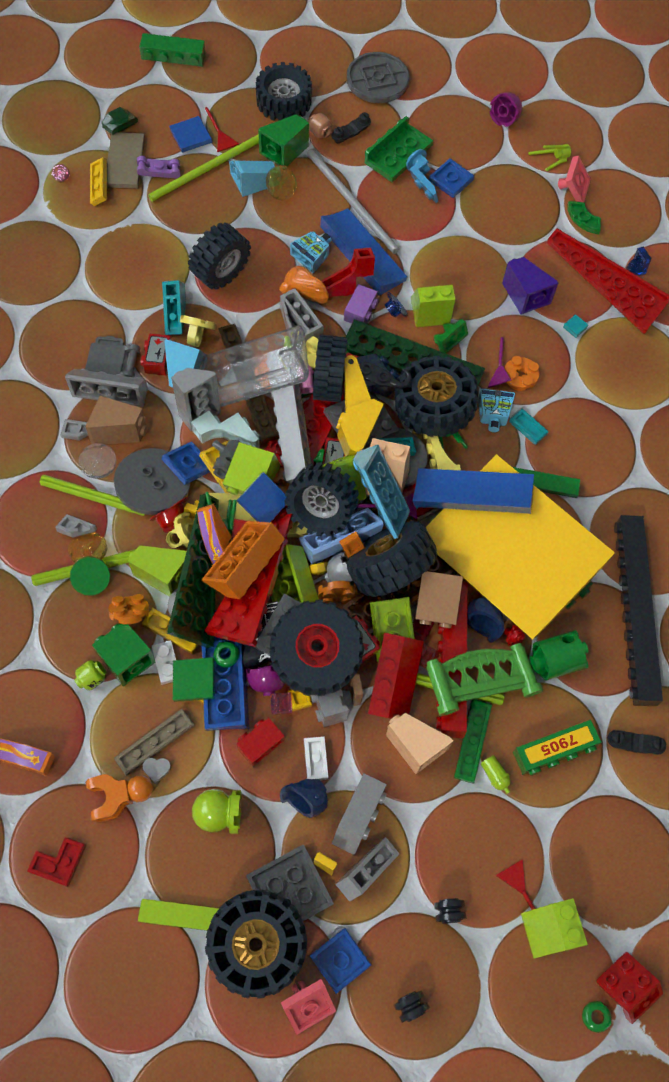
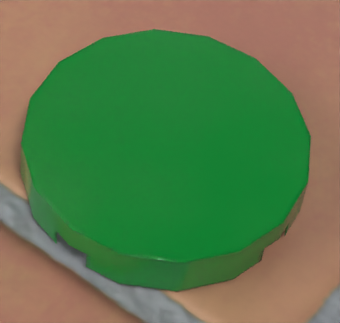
M93 556L80 558L74 563L70 571L72 586L83 595L93 596L99 594L106 589L109 583L110 572L108 566L103 560Z

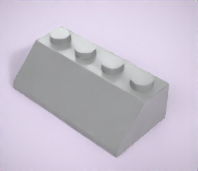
M186 368L183 371H178L171 377L178 415L190 431H192L191 421L207 411H210L213 416L221 413L215 372Z
M73 369L65 376L72 397L98 400L99 396H104L133 406H144L148 387L146 379L141 377H127L122 374L113 375L102 371L93 372L87 369Z

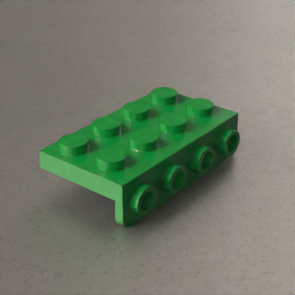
M405 116L392 129L390 128L383 137L378 138L374 145L366 149L365 164L390 182H393L407 169L406 162L409 156L418 149L427 151L433 146L434 140L409 124V117Z

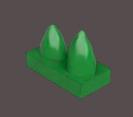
M460 319L456 323L443 324L446 332L434 335V341L438 345L439 351L448 353L468 335L466 321Z

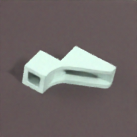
M207 411L191 421L192 431L202 444L214 438H224L226 440H239L241 443L259 448L260 437L255 430H251L245 417L242 418L239 413L220 422L216 415L213 416L210 411Z

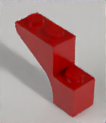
M371 248L354 249L352 260L345 268L322 280L329 298L353 295L356 289L357 277L374 275L375 256Z

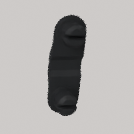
M363 112L346 126L335 128L331 134L335 143L340 144L365 130L371 124L369 114Z
M613 730L607 736L608 743L612 747L636 753L659 755L665 752L667 745L666 741L661 737Z

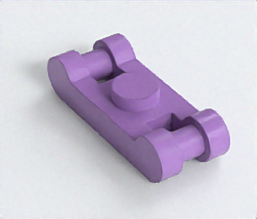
M144 156L137 157V173L141 176L180 177V169H178L180 161L178 159L158 160L147 159Z

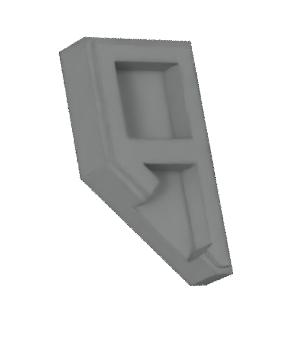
M65 419L60 434L61 438L80 441L87 437L88 433L85 427L87 422Z
M68 514L55 527L57 532L72 538L97 530L96 525Z

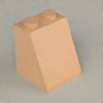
M373 438L370 447L379 445L401 493H403L410 468V446ZM365 487L366 494L370 495L367 487Z
M407 713L401 717L399 714L389 721L390 724L387 726L386 736L415 774L447 752L453 743L449 736Z

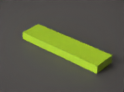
M142 899L138 922L207 931L212 917L219 908Z

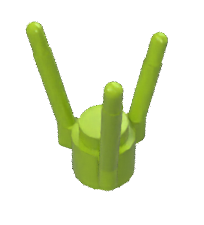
M568 144L544 145L543 148L547 150L528 153L529 155L554 153L555 157L560 160L547 167L545 170L548 171L561 163L567 162V158L571 156V148Z

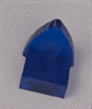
M644 246L637 248L634 258L626 268L635 275L646 274L652 259Z

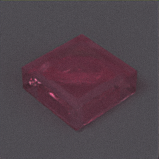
M291 692L270 694L271 714L292 713Z

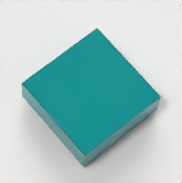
M575 314L564 324L563 328L577 338L587 329L588 324Z

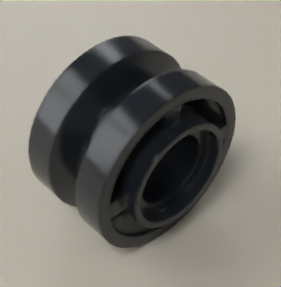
M459 898L439 900V902L434 903L435 910L439 911V914L435 916L436 922L448 924L462 922V920L467 919L466 913L461 911L465 907V901L459 900Z
M422 990L418 992L413 991L398 999V1002L394 1004L395 1009L402 1012L399 1016L401 1023L405 1021L410 1022L422 1016L430 1008L427 1002L421 1001L424 997Z

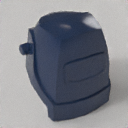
M485 597L469 602L467 606V624L476 632L488 637V641L491 643L500 638L504 632V621L502 620L501 611Z
M320 779L301 780L284 786L280 791V801L282 803L288 802L302 815L313 818L320 815L328 807L327 789Z

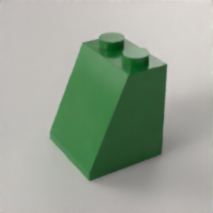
M297 114L258 129L259 153L283 169L289 166L309 147V122Z
M117 623L111 628L109 633L105 636H99L94 641V644H92L95 652L123 687L156 663L151 649L128 624Z

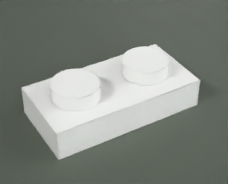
M171 640L152 645L161 685L173 682V660H176Z
M325 736L304 738L307 779L327 780L328 768Z

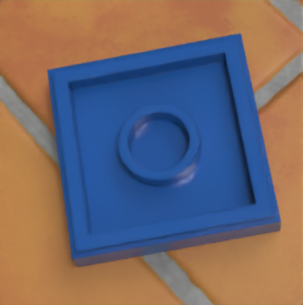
M199 116L169 126L182 153L212 143V138Z
M449 158L429 176L428 180L454 198L474 180L475 176Z
M192 441L162 455L163 462L184 485L210 473L199 456L201 451Z
M263 472L236 501L257 522L270 523L285 507L284 500L287 497Z
M346 928L342 929L310 955V958L336 994L371 966V963Z

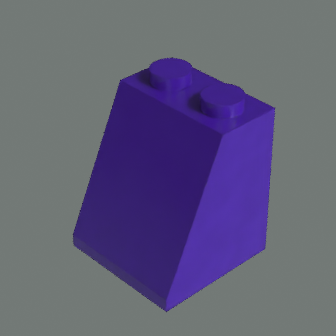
M525 257L512 259L508 262L502 281L504 288L520 315L551 304L558 286L557 280Z

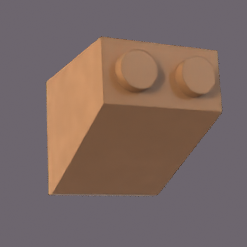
M99 396L85 426L91 444L95 446L140 442L142 436H145L148 430L142 408L104 396Z
M428 571L422 574L416 619L420 620V624L431 625L433 621L439 622L440 627L451 628L452 624L456 625L462 576Z

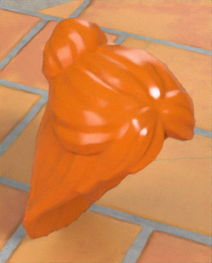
M303 266L291 268L286 273L284 282L279 287L283 294L295 288L302 298L321 304L326 303L329 298L323 282L312 276Z

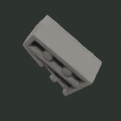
M295 288L280 296L281 313L287 334L291 338V343L296 353L305 346V342L312 336L319 339V335H323V325Z
M341 689L335 693L325 694V696L310 695L312 703L316 702L318 710H315L318 722H322L323 727L347 721L349 710L347 705L344 706Z
M363 774L339 823L332 841L333 845L355 855L361 840H366L371 828L368 825L370 821L374 823L379 813V810H376L377 805H382L387 793L384 792L387 784Z

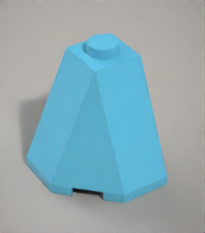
M229 161L230 174L242 197L279 185L280 171L278 167L274 166L272 161Z
M165 339L169 386L173 388L171 377L175 373L186 368L202 370L207 355L199 349Z

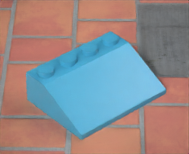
M375 445L358 451L353 459V464L362 477L364 487H367L370 493L371 502L378 509L379 518L383 520L393 538L396 539L404 526L410 509L379 445Z

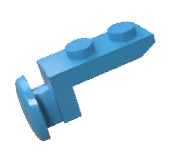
M418 149L409 156L406 167L415 180L416 186L425 191L424 194L429 200L432 199L437 203L438 197L435 186L424 176L431 170L427 165L429 163L426 159L427 153L423 149Z

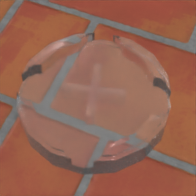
M93 443L87 446L79 456V466L82 472L93 479L109 476L117 465V458L113 449L102 443Z

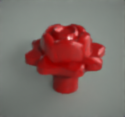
M513 625L512 629L506 628L504 632L507 635L506 642L510 647L522 643L523 639H525L524 632L516 625Z

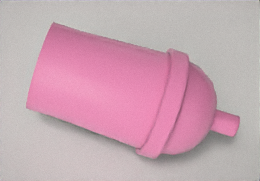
M302 360V364L297 367L300 392L302 394H309L313 392L314 371L309 364H305V360Z

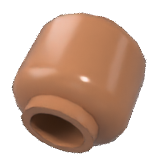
M323 113L314 114L309 119V130L317 138H326L332 132V122Z

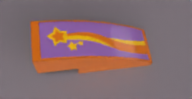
M212 504L199 508L197 514L206 551L212 564H214L230 544L229 540L232 536L215 505Z
M0 738V762L47 776L55 758L51 752Z

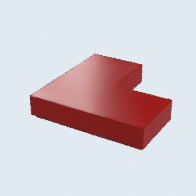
M65 837L56 858L36 851L27 872L69 887L86 845Z

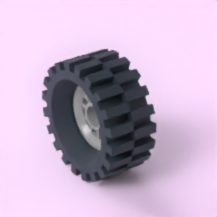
M281 62V65L277 66V63H273L271 68L268 65L265 67V71L261 70L259 72L260 76L257 75L256 102L257 107L259 106V111L263 112L266 118L270 116V120L275 121L277 118L279 121L296 114L302 117L306 115V111L310 110L312 103V81L305 69L301 71V66L299 65L294 67V63L285 65V62Z
M225 222L224 224L218 223L217 227L215 225L212 226L210 231L206 230L203 233L204 236L198 238V244L192 247L194 251L189 254V270L212 290L213 288L215 290L219 289V286L223 288L226 283L230 284L233 277L236 279L237 273L244 269L243 265L247 264V257L251 254L249 251L251 249L249 240L233 226Z
M319 335L314 372L313 400L341 403L347 337Z
M312 463L306 469L303 468L288 487L285 494L287 498L284 500L285 505H289L286 509L287 514H293L291 517L293 523L298 521L299 525L297 527L301 530L305 527L308 529L306 533L312 534L315 531L316 536L320 537L324 532L327 537L331 536L333 532L337 534L341 529H344L359 502V499H356L359 495L358 490H353L356 486L355 482H349L350 476L347 473L342 475L340 473L341 468L337 467L334 470L332 469L333 464L329 463L325 467H323L322 463H317L314 467Z

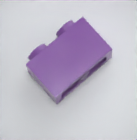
M358 284L344 310V321L351 324L354 319L363 323L369 322L372 316L371 311L376 309L379 302L377 291Z

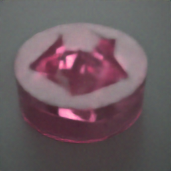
M57 164L52 170V176L58 182L66 181L70 174L69 169L63 164Z

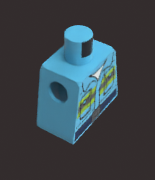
M309 232L290 243V255L314 273L329 256L331 237L327 233L319 237L315 232Z
M480 389L478 396L480 422L489 424L488 430L490 432H498L500 426L507 424L515 396L514 392Z

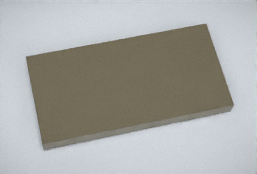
M122 132L114 135L111 134L107 159V187L138 189L140 175L137 173V157L143 155L144 134Z

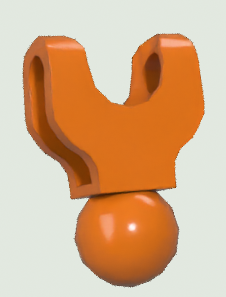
M102 774L89 778L85 782L86 788L90 791H104L106 794L104 804L91 811V821L93 822L116 819L127 805L133 804V801L144 802L149 799L153 792L151 780L143 775L135 776L128 782L127 780L118 781L110 775Z

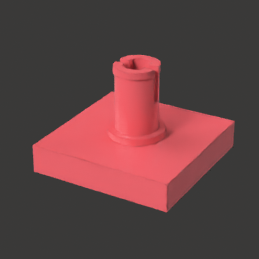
M579 156L572 157L567 177L559 179L558 187L559 189L569 187L575 201L584 203L591 179Z
M322 979L306 987L304 981H299L298 984L301 991H299L295 983L292 986L294 995L281 1002L296 1035L336 1012Z

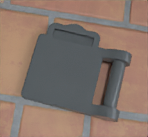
M113 336L97 337L95 343H91L85 369L93 372L102 371L107 374H122L127 377H135L134 367L137 354L140 353L141 348L136 344L125 346L121 338ZM128 352L130 356L127 370L122 371L125 353Z

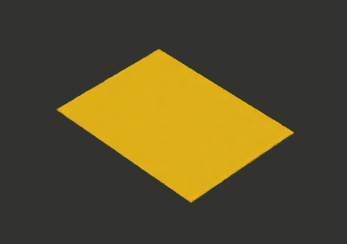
M497 454L481 470V472L519 473ZM534 485L531 514L443 509L426 526L436 545L437 555L532 640L551 623L615 554L614 551Z

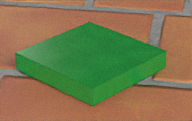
M213 657L173 660L174 702L214 699Z

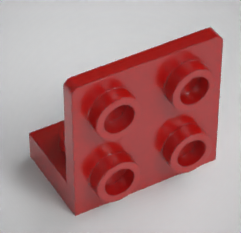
M625 952L596 980L597 984L622 1007L625 1018L631 1024L663 995L660 981L628 952Z

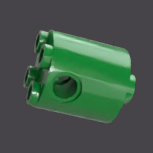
M576 630L536 641L532 645L531 666L546 681L589 667L586 659V653H588L587 644L581 642Z

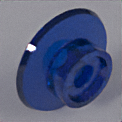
M388 292L389 301L385 304V307L389 313L395 318L400 314L408 317L404 306L392 293Z

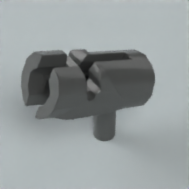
M217 440L212 443V446L220 451L219 458L217 457L213 469H215L213 473L220 479H225L240 442L239 440H230L226 446Z

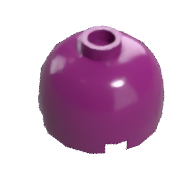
M500 93L490 103V116L499 126L508 127L521 116L522 102L514 93Z
M272 665L262 666L258 669L256 667L246 669L249 685L256 692H263V696L275 695V691L285 685L279 679Z

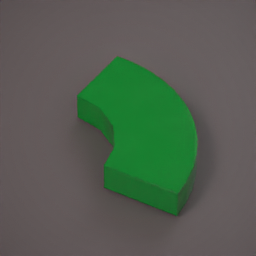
M568 201L567 209L573 222L583 230L599 235L601 231V218L592 215L586 209L585 203Z

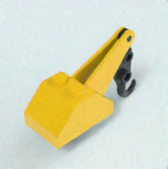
M352 355L345 358L346 413H341L336 426L339 429L337 436L345 456L356 455L358 451L364 449L384 403L371 399L364 379L381 387L403 389L411 383V374L408 370L402 369L406 374V380L400 382L387 370L370 362L358 363L356 357Z

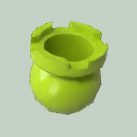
M218 789L206 790L201 793L194 801L192 807V818L196 825L210 833L220 832L227 827L230 834H239L241 820L239 804L240 799H242V791L232 790V795L229 796L224 791Z

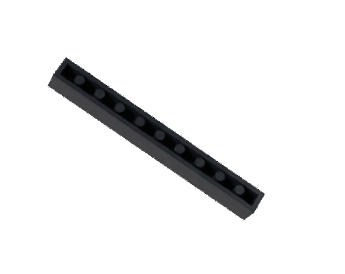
M621 515L614 524V532L617 533L616 550L619 551L617 566L621 572L619 576V585L622 586L621 604H624L622 620L626 624V630L624 631V640L628 646V649H626V659L629 660L630 667L628 668V679L631 680L629 696L630 699H633V706H658L663 701L644 516Z

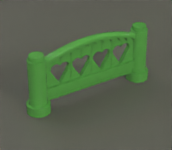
M522 643L512 645L510 647L511 650L480 649L466 652L449 659L443 664L438 659L428 661L426 669L439 704L437 707L439 716L449 715L458 711V702L519 689L522 690L524 698L543 692L541 683H538ZM506 660H509L511 662L510 676L500 667L499 661L504 663ZM494 664V679L483 670V665ZM473 666L478 668L477 683L466 673V668L472 669ZM456 670H459L462 673L460 686L449 677V671L454 673Z

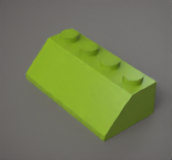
M287 544L282 552V562H279L277 570L279 573L271 596L272 602H280L284 594L300 603L319 600L303 547Z

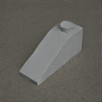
M386 837L383 838L335 885L349 901L357 898L399 855V852Z

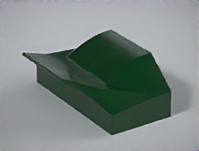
M119 107L106 114L102 121V128L114 135L137 123L138 118L127 109Z

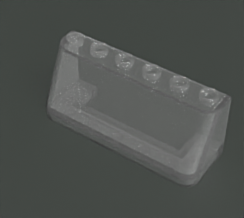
M302 326L289 328L203 356L199 370L216 373L220 407L305 382L308 378L309 367L306 337Z

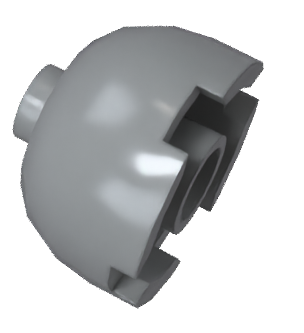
M341 552L329 560L327 573L324 574L327 583L332 581H349L350 585L354 586V581L347 570L348 560L345 552Z

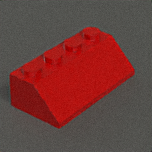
M384 633L368 714L390 719L398 714L400 717L405 713L409 715L424 641Z

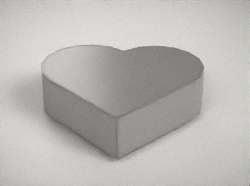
M148 758L143 763V770L155 784L163 779L171 769L169 761L165 758L158 760Z

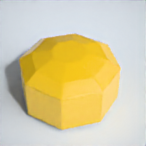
M322 562L309 565L311 574L322 575L327 573L328 563Z

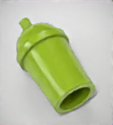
M494 755L484 760L481 766L488 776L491 786L497 790H505L506 794L510 793L508 789L510 785L509 773L504 770Z

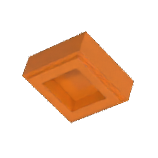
M356 531L339 541L348 558L365 548Z

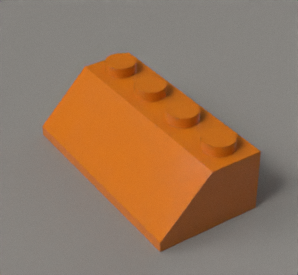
M247 521L205 574L202 581L226 597L240 599L246 594L252 582L258 578V574L269 563L273 554L279 550L285 538L273 523Z

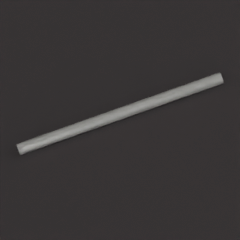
M309 149L307 156L393 254H396L399 251V247L318 154L313 149Z

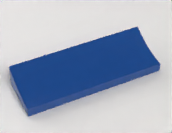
M348 208L335 214L321 216L320 227L331 237L333 243L350 262L354 249H372L375 256L374 275L363 278L373 290L377 291L378 296L407 280L406 274Z
M418 468L412 501L415 507L531 514L534 474Z
M214 636V647L206 648L202 646V658H214V650L218 642H232L238 647L240 654L238 661L228 668L219 666L214 660V699L204 700L205 730L249 729L247 673L243 666L245 646L241 643ZM228 648L223 649L220 654L221 658H229L231 651Z

